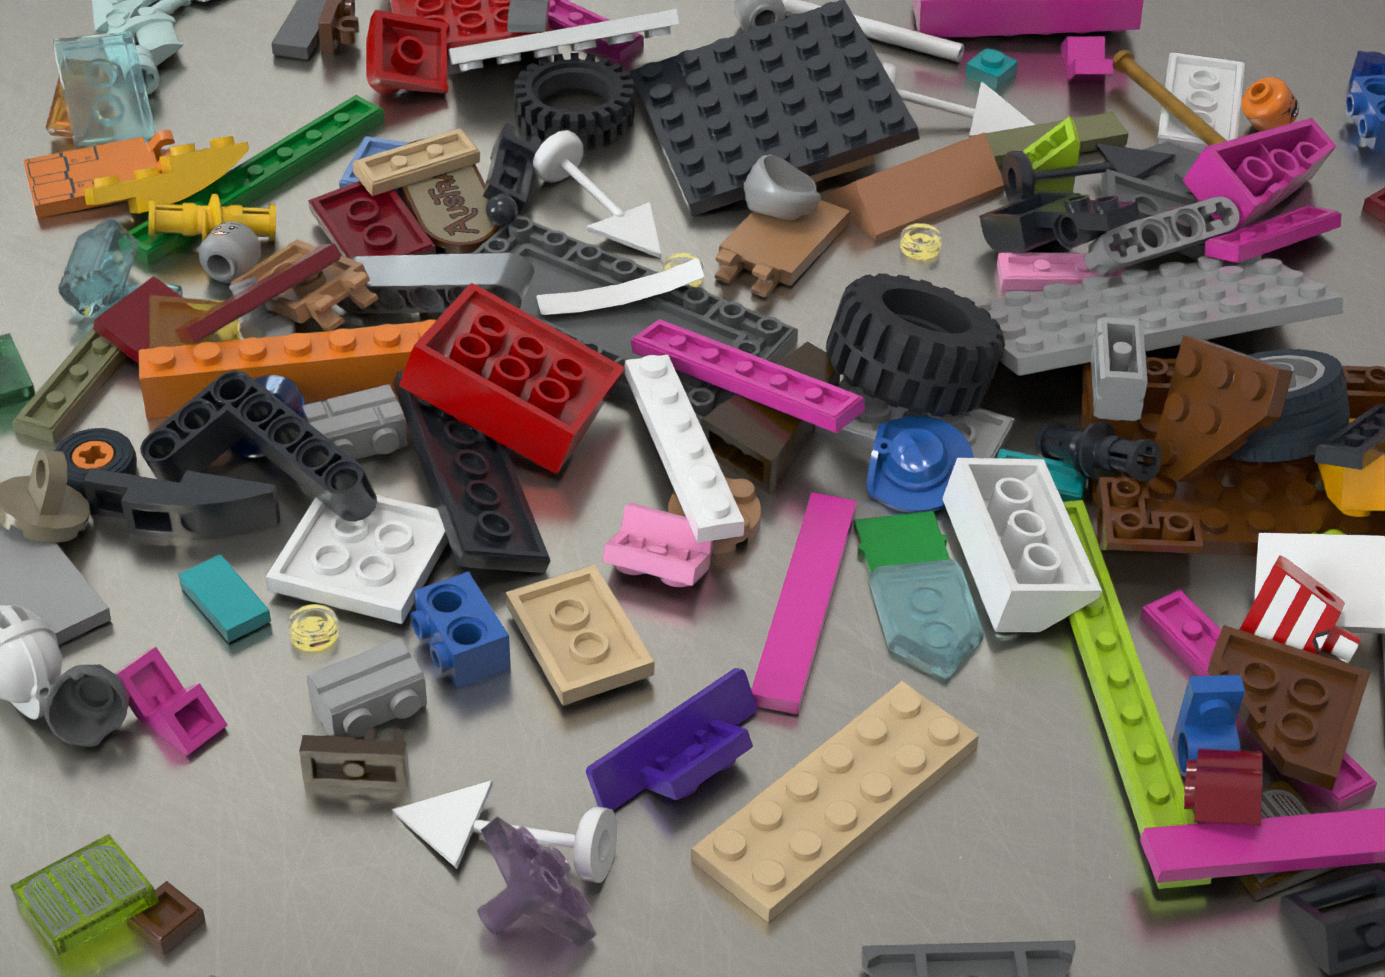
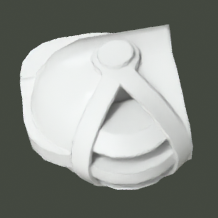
M0 605V699L11 702L21 713L35 720L45 716L47 697L52 686L61 675L63 655L58 647L56 635L48 622L24 607Z

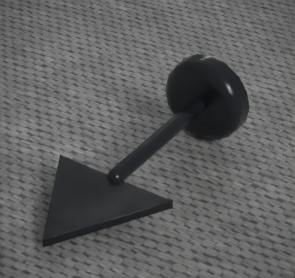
M1096 143L1095 148L1104 158L1105 163L1034 172L1028 155L1022 151H1011L1006 153L1003 161L1002 177L1004 190L1009 203H1013L1034 195L1036 181L1105 173L1107 169L1139 179L1172 160L1174 154Z

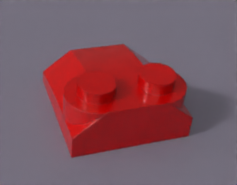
M375 10L370 18L366 38V78L371 88L384 95L395 94L400 89L447 93L449 91V85H447L446 33L448 23Z

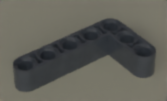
M233 370L219 376L153 430L140 446L141 455L156 479L180 483L186 470L201 473L241 438H244L340 518L352 522L363 520L371 515L377 505V496L362 466L355 459L242 371Z

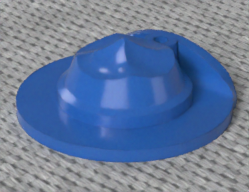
M907 416L889 422H881L870 458L866 483L867 491L874 500L899 512L910 514L941 510L945 508L942 498L957 458H974L971 446L959 430L949 423L936 418Z

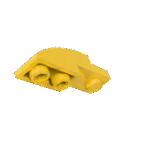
M233 135L210 139L211 147L199 150L195 149L194 143L170 147L171 155L159 157L163 173H159L158 167L135 170V179L119 181L118 174L94 178L95 186L83 189L86 204L99 205L127 199L130 213H143L149 211V199L155 200V204H173L215 182L236 165L248 152V142H235Z

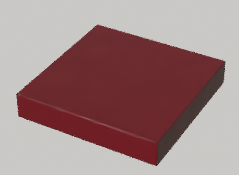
M155 276L94 320L93 326L94 331L137 363H139V350L160 346L172 347L208 342L218 334V331L197 343H182L175 329L204 312Z

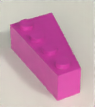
M1309 118L1207 146L1182 181L1190 189L1198 202L1219 196L1230 199L1236 205L1239 212V223L1231 230L1234 231L1251 225L1311 180L1336 148V145L1315 120ZM1211 214L1214 220H1221L1223 222L1221 215Z

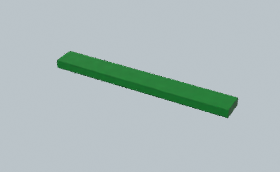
M355 95L228 171L201 191L178 201L174 205L194 203L200 206H208L212 194H218L221 206L242 205V207H245L385 121L384 109ZM149 220L119 237L122 250L149 266L198 235L192 237L182 236V234L155 233V237H148Z

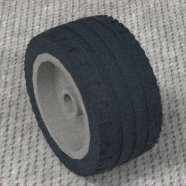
M1281 349L1249 354L1248 356L1291 370L1293 374L1280 419L1267 428L1259 427L1246 437L1248 442L1228 457L1251 462H1281L1314 455L1316 446L1349 424L1350 410L1347 385L1340 361L1327 353L1306 349Z

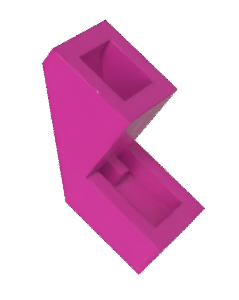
M1067 37L1061 43V55L1068 81H1106L1113 75V59H1105V37Z
M157 647L148 649L114 673L124 682L129 692V707L137 719L184 755L193 752L228 725L200 683L186 688L182 686Z

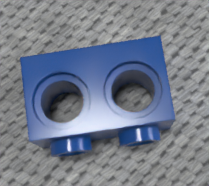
M1385 75L1354 77L1351 93H1348L1345 99L1346 112L1352 117L1358 127L1360 137L1364 138L1371 152H1385Z
M469 572L414 590L416 611L412 612L410 617L415 634L419 640L426 639L428 641L431 657L439 673L446 672L456 689L511 669L509 634Z

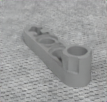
M1219 196L1127 223L1105 232L1089 244L1088 253L1084 256L1085 264L1090 271H1095L1100 276L1107 277L1121 268L1205 243L1208 239L1228 233L1239 223L1238 209L1230 199ZM1213 213L1214 215H1221L1223 222L1215 220L1205 225L1204 219ZM1177 218L1184 219L1190 224L1192 229L1191 237H1185L1179 233L1176 228ZM1142 229H1149L1155 233L1158 239L1157 248H1152L1145 244L1141 235ZM1127 241L1129 242L1130 246L1128 248H1126L1124 245V243H1126Z

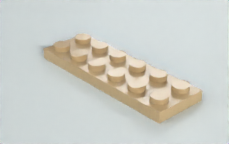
M901 681L693 846L691 849V862L769 923L976 750L979 734Z

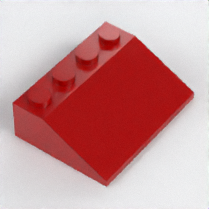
M471 282L414 344L399 386L413 393L419 399L427 401L454 416L460 422L466 423L488 435L496 442L529 458L537 465L557 474L577 448L621 378L625 367Z

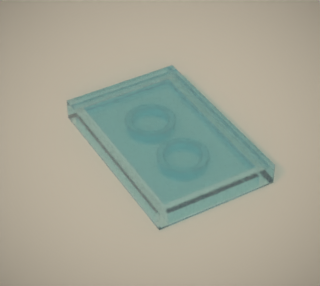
M133 32L53 39L52 46L75 148L81 149L137 137H143L145 143L149 142L156 131Z

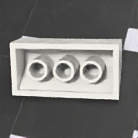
M957 458L942 499L995 632H1041L1100 597L1102 589L1044 459Z

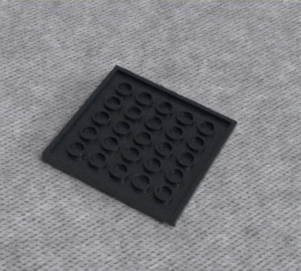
M845 0L828 2L819 8L801 14H792L786 19L765 26H757L750 31L729 38H721L714 43L693 50H685L676 56L658 62H650L630 71L634 86L692 216L745 199L744 182L747 179V175L750 173L752 165L764 155L778 156L810 177L920 139L918 126Z

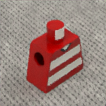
M1279 555L1239 629L1319 655L1320 651H1323L1346 664L1351 660L1362 639L1336 625L1345 602L1282 555Z

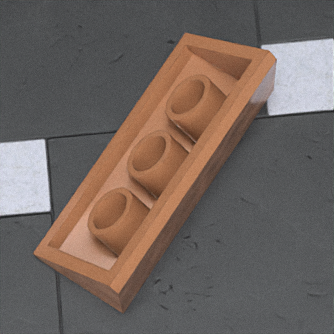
M983 132L852 182L829 193V201L836 206L850 210L849 219L876 242L1003 192L1004 183L986 134Z

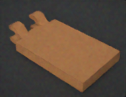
M821 200L817 208L810 214L803 215L795 220L778 219L753 211L719 245V252L716 255L715 261L722 263V266L716 272L715 279L731 284L743 268L752 271V275L759 278L751 288V292L765 298L772 293L779 282L791 286L849 224L850 210Z
M296 239L230 283L232 285L255 276L256 282L314 250L317 246ZM341 256L337 262L265 303L266 309L301 324L313 317L325 331H332L345 322L341 316L333 312L332 306L349 296L358 307L365 309L379 298L377 294L371 293L365 286V283L370 281V278L363 263Z

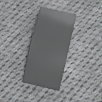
M511 0L507 32H546L548 29L550 0Z

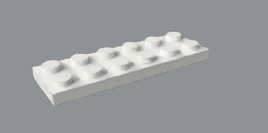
M677 9L451 48L448 52L451 65L459 64L460 71L482 68L484 67V59L495 57L497 65L520 61V53L533 51L534 58L559 54L558 46L570 44L571 52L597 47L595 41L597 39L607 38L608 45L633 41V33L644 31L645 39L671 34L670 27L679 25Z

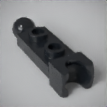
M510 123L505 124L492 148L491 164L482 196L489 199L485 208L488 220L494 225L501 227L511 224L526 204L534 169L533 160L541 146V139L533 136L530 142L519 139L515 134L514 125Z

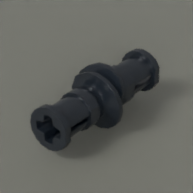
M1055 421L1047 422L1039 429L1035 439V448L1039 457L1057 461L1065 460L1073 464V468L1081 478L1099 481V477H1112L1115 473H1128L1138 481H1150L1159 472L1162 459L1161 448L1157 442L1150 439H1140L1137 442L1130 441L1125 437L1117 436L1115 429L1109 423L1096 421L1088 425L1086 429H1068L1062 423ZM1046 439L1057 440V441H1060V444H1059V445L1049 444V443H1046L1045 440H1046ZM1138 456L1150 458L1152 462L1137 461Z

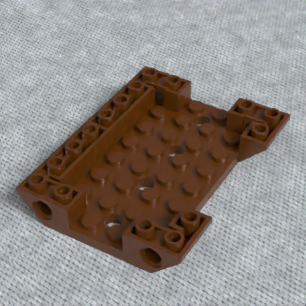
M1146 358L1148 383L1145 398H1143L1141 419L1135 421L1098 419V417L1094 416L1091 362L1083 363L1081 429H1086L1088 425L1096 421L1109 423L1115 429L1117 436L1125 437L1130 441L1137 442L1140 439L1155 441L1176 359ZM1342 366L1346 378L1350 419L1358 418L1377 404L1385 405V367ZM1315 454L1281 462H1251L1226 457L1223 460H1214L1203 468V475L1192 483L1178 482L1159 473L1150 481H1138L1128 473H1115L1112 477H1099V481L1087 479L1093 530L1100 550L1257 556L1259 533L1311 534L1316 532L1317 534H1323L1328 530L1338 529L1346 535L1385 536V511H1371V515L1366 517L1349 516L1343 514L1327 497L1326 491L1315 489L1313 485L1325 488L1318 463L1315 462ZM1138 456L1137 461L1149 463L1150 458ZM1221 482L1231 483L1235 487H1225Z

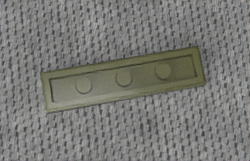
M1113 112L1073 118L1080 140L1079 153L1097 150L1095 148L1096 143L1112 146L1127 145L1129 133ZM1064 120L985 133L998 167L1003 166L1004 157L1007 152L1025 150Z
M92 327L13 419L15 433L55 444L128 355L94 331Z

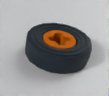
M107 428L82 430L62 440L54 450L62 451L65 455L68 470L67 485L80 492L85 499H87L84 479L91 468L136 475L137 457L135 449L129 438L119 431Z

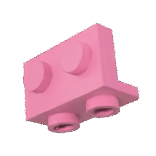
M629 503L624 508L620 532L605 543L602 562L617 565V570L625 574L641 575L646 573L661 577V581L670 586H693L709 570L714 540L697 543L686 517Z

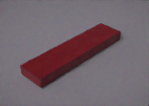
M335 243L321 245L175 329V332L182 343H197L340 260L341 254Z

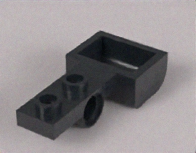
M1039 192L979 215L983 236L993 250L1023 253L1056 239L1063 247L1073 249L1099 238L1107 231L1140 219L1137 202L1119 201L1118 196L1115 195L1090 200L1089 195H1081V193Z

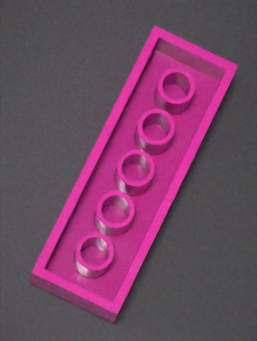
M912 0L918 32L939 38H977L993 35L1012 37L1017 34L1051 35L1053 33L1066 32L1085 34L1090 31L1124 32L1126 30H1139L1144 0Z

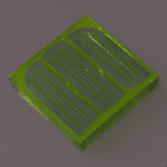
M109 834L10 885L16 901L58 956L159 902L152 884Z

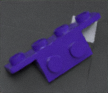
M739 668L732 669L586 768V775L598 807L615 810L645 788L675 800L689 796L697 790L699 784L718 771L731 767L738 757L750 750L753 744L748 729L737 726L757 711V705L745 670Z

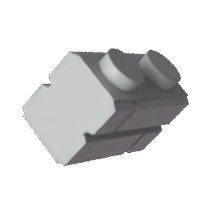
M1108 317L1097 319L1094 334L1095 340H1093L1091 352L1094 416L1098 417V419L1115 421H1135L1141 419L1143 398H1145L1148 383L1143 322L1138 319Z
M390 384L301 407L304 420L355 460L377 454H389L397 449L407 447L404 413L398 401H396Z
M401 638L306 675L311 707L320 722L323 723L328 735L359 738L364 736L369 728L394 718L405 719L411 717L419 708L427 705L424 673L415 659L411 658L410 652Z

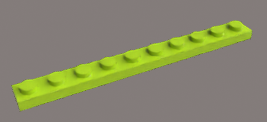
M1083 500L1063 502L1102 589L1098 599L1070 614L1068 617L1140 835H1142L1144 828L1197 824V822H1194L1193 810L1184 809L1185 787ZM1212 878L1157 883L1158 889L1206 885L1211 884Z

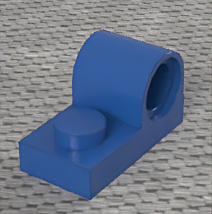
M1241 675L1189 676L1172 737L1183 777H1186L1187 759L1197 760L1198 748L1240 750L1235 722L1245 693Z

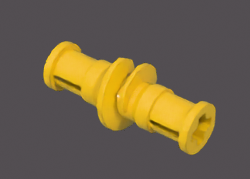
M212 194L208 206H200L194 203H183V205L155 204V200L149 199L148 237H155V233L182 234V236L192 237L202 235L203 242L220 223L233 221L249 227L257 237H268V241L275 242L276 204H269V208L242 207V205L226 207L221 206L218 194Z

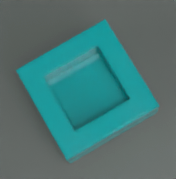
M986 48L966 63L965 77L979 83L982 81L988 87L997 90L1017 74L1018 61L1005 56L1000 51Z

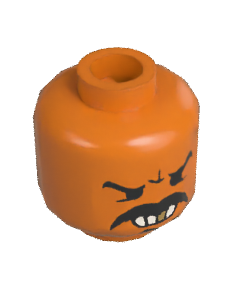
M1266 77L1252 83L1245 91L1241 101L1244 115L1259 132L1291 124L1299 113V103L1296 96L1288 85L1277 77Z

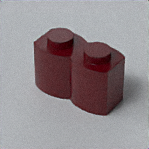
M1198 748L1197 760L1187 759L1184 809L1195 810L1194 822L1261 826L1263 751Z

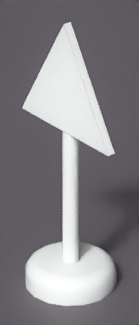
M884 62L883 67L894 85L897 68L893 64ZM982 81L975 109L896 88L904 101L973 118L969 136L983 132L989 133L1035 125Z
M568 130L559 131L542 143L533 160V170L537 176L543 181L554 183L571 175L613 215L588 225L587 231L661 258L662 254L650 202L623 212L577 168L583 157V144L575 133Z
M492 780L392 809L399 819L455 868H458L473 832L574 848L573 860L577 874L582 880L601 883L607 877L615 855L617 822L612 809L601 807L589 809L583 815L576 835L478 820L493 786Z

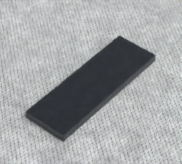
M398 371L393 386L457 565L462 567L545 573L551 560L506 446L400 387L399 383L403 371Z

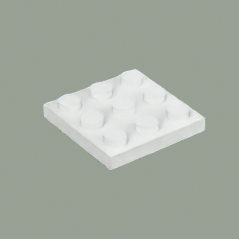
M376 495L377 505L371 515L363 520L352 522L340 518L315 497L267 574L268 591L402 624L415 602L414 590L424 586L449 541L438 509Z

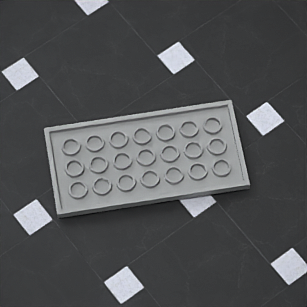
M1264 254L1240 263L1201 256L1198 258V262L1189 264L1181 262L1163 263L1160 265V269L1125 270L1122 272V277L1106 278L1103 276H1091L1083 279V283L1069 286L1063 283L1046 285L1043 291L1029 293L1018 290L1007 292L1005 298L995 300L987 298L970 299L975 302L978 308H984L988 311L991 319H995L999 323L1005 340V347L999 361L1019 376L1091 362L1097 319L1102 317L1138 319L1143 322L1145 351L1180 345L1183 335L1206 340L1341 314L1343 310V296L1325 287V284L1315 282L1303 276L1302 272L1288 268L1282 264V261L1272 259Z

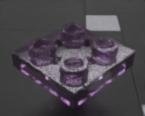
M496 817L481 829L507 884L504 890L477 909L479 918L492 934L495 933L499 937L508 927L525 915L580 948L597 935L587 916L591 912V907L585 896L571 884L567 873L571 871L570 865L555 846L550 845L546 848L538 843L532 833L525 827L520 826L516 829L499 817Z

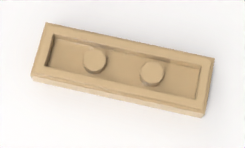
M459 128L353 161V173L368 192L374 196L479 163L480 150L464 131Z

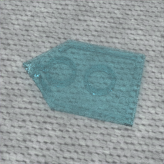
M955 560L880 566L868 575V581L888 649L904 657L910 654L931 665L930 671L948 679L958 668L959 661L967 652L974 650L983 640L984 631L962 565Z

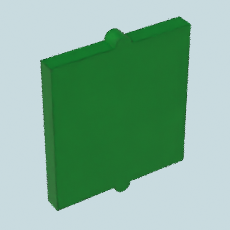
M933 511L854 520V529L859 542L857 554L863 556L870 580L949 572L952 570V563L946 549L947 536L941 534Z

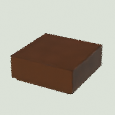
M165 881L125 913L127 926L163 955L205 922L203 909L168 881Z

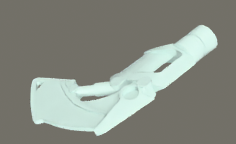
M92 0L94 30L107 32L101 40L108 62L121 68L126 86L132 93L147 95L157 89L160 84V76L156 66L184 45V43L178 40L173 23L176 21L170 15L181 6H189L191 0ZM198 0V1L207 2V1H209V0ZM156 1H160V2L156 3L155 5H153V6H151V7H148L150 4H152V3H154V2H156ZM139 42V45H133V46L127 47L126 49L124 48V47H126V46H128V45H131V44H133V43Z

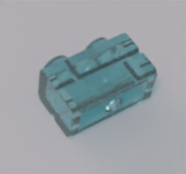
M108 218L96 225L95 230L91 228L77 236L64 271V277H62L58 287L59 294L64 301L75 308L82 316L89 317L102 310L103 306L107 307L120 300L139 247L138 241L116 219Z

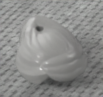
M770 154L760 157L752 165L751 171L744 182L745 200L748 209L755 213L773 216L778 219L795 220L803 215H808L817 208L821 201V195L816 192V185L813 179L784 159Z

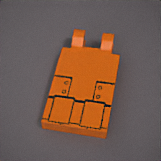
M161 130L155 133L147 143L144 142L143 137H137L24 159L37 219L127 201V199L99 205H87L83 189L94 187V178L118 174L119 181L135 179V170L158 167L159 173H163L159 157L171 155L170 148H161L175 143L172 131Z

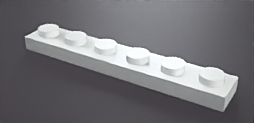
M649 355L639 359L625 360L626 379L697 543L743 536L744 519L669 355Z

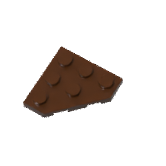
M1183 335L1155 439L1162 452L1158 473L1178 482L1192 483L1203 475L1202 469L1211 462L1225 459L1247 443L1246 437L1259 427L1267 428L1280 419L1293 371L1197 337Z
M1223 625L1210 658L1207 672L1210 676L1241 675L1245 693L1238 715L1281 774L1333 791L1371 671Z

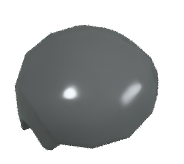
M77 665L63 673L52 686L47 697L45 719L52 733L69 745L97 746L109 733L121 727L127 716L129 692L122 679L104 666Z

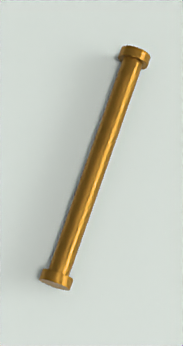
M1121 50L1113 57L1114 70L1118 73H1125L1208 146L1227 141L1134 61L1132 53L1128 50Z

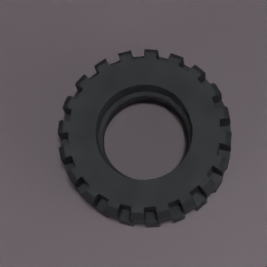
M878 273L875 277L868 274L859 279L857 278L845 288L826 341V352L835 372L838 375H843L845 381L852 387H859L863 390V394L873 399L875 397L886 401L885 404L895 408L898 406L909 409V412L917 414L925 412L938 417H943L946 414L959 416L965 412L969 413L985 400L1005 347V340L997 320L991 319L988 311L984 308H978L975 302L969 298H962L954 294L955 291L946 287H937L932 285V282L922 279L918 281L910 279L909 276L897 275L895 277L890 276L888 273Z

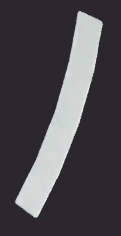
M696 258L663 272L617 285L578 292L537 295V301L542 315L585 312L623 305L666 293L702 279L704 273L699 259Z

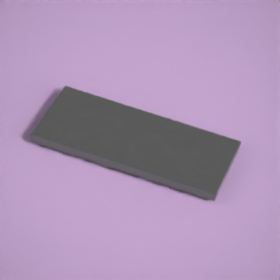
M517 215V218L511 224L501 227L472 253H514L528 259L534 266L535 272L519 309L625 367V360L643 358L632 353L630 340L659 319L773 363H777L798 341L797 328L782 323L775 317H767L745 308L740 303L730 302L708 293L703 288L693 287L688 284L666 293L623 305L577 313L542 315L537 295L570 293L612 286L659 272L636 264L631 259L622 258L604 251L597 245L587 244L567 236L562 231L552 230L535 223L528 217ZM443 313L421 314L437 320ZM624 370L610 395L639 407L626 379ZM675 370L701 427L702 418L736 394Z

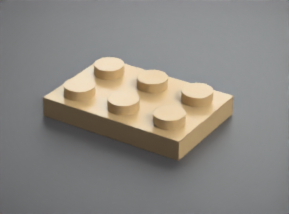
M595 564L506 592V606L562 705L654 675L655 661Z

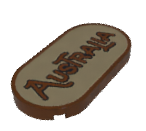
M423 139L415 140V141H412V142H410V143L417 142V141H420V140H423ZM476 164L398 188L406 206L431 239L435 248L436 245L445 248V253L472 254L500 229V226L491 223L486 215L485 208L489 199L482 197L485 182Z

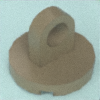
M39 451L33 464L31 476L13 477L0 483V524L4 528L11 531L13 525L23 530L22 536L26 537V539L46 543L66 542L76 538L78 531L85 530L90 516L89 503L80 492L67 485V461L62 451Z

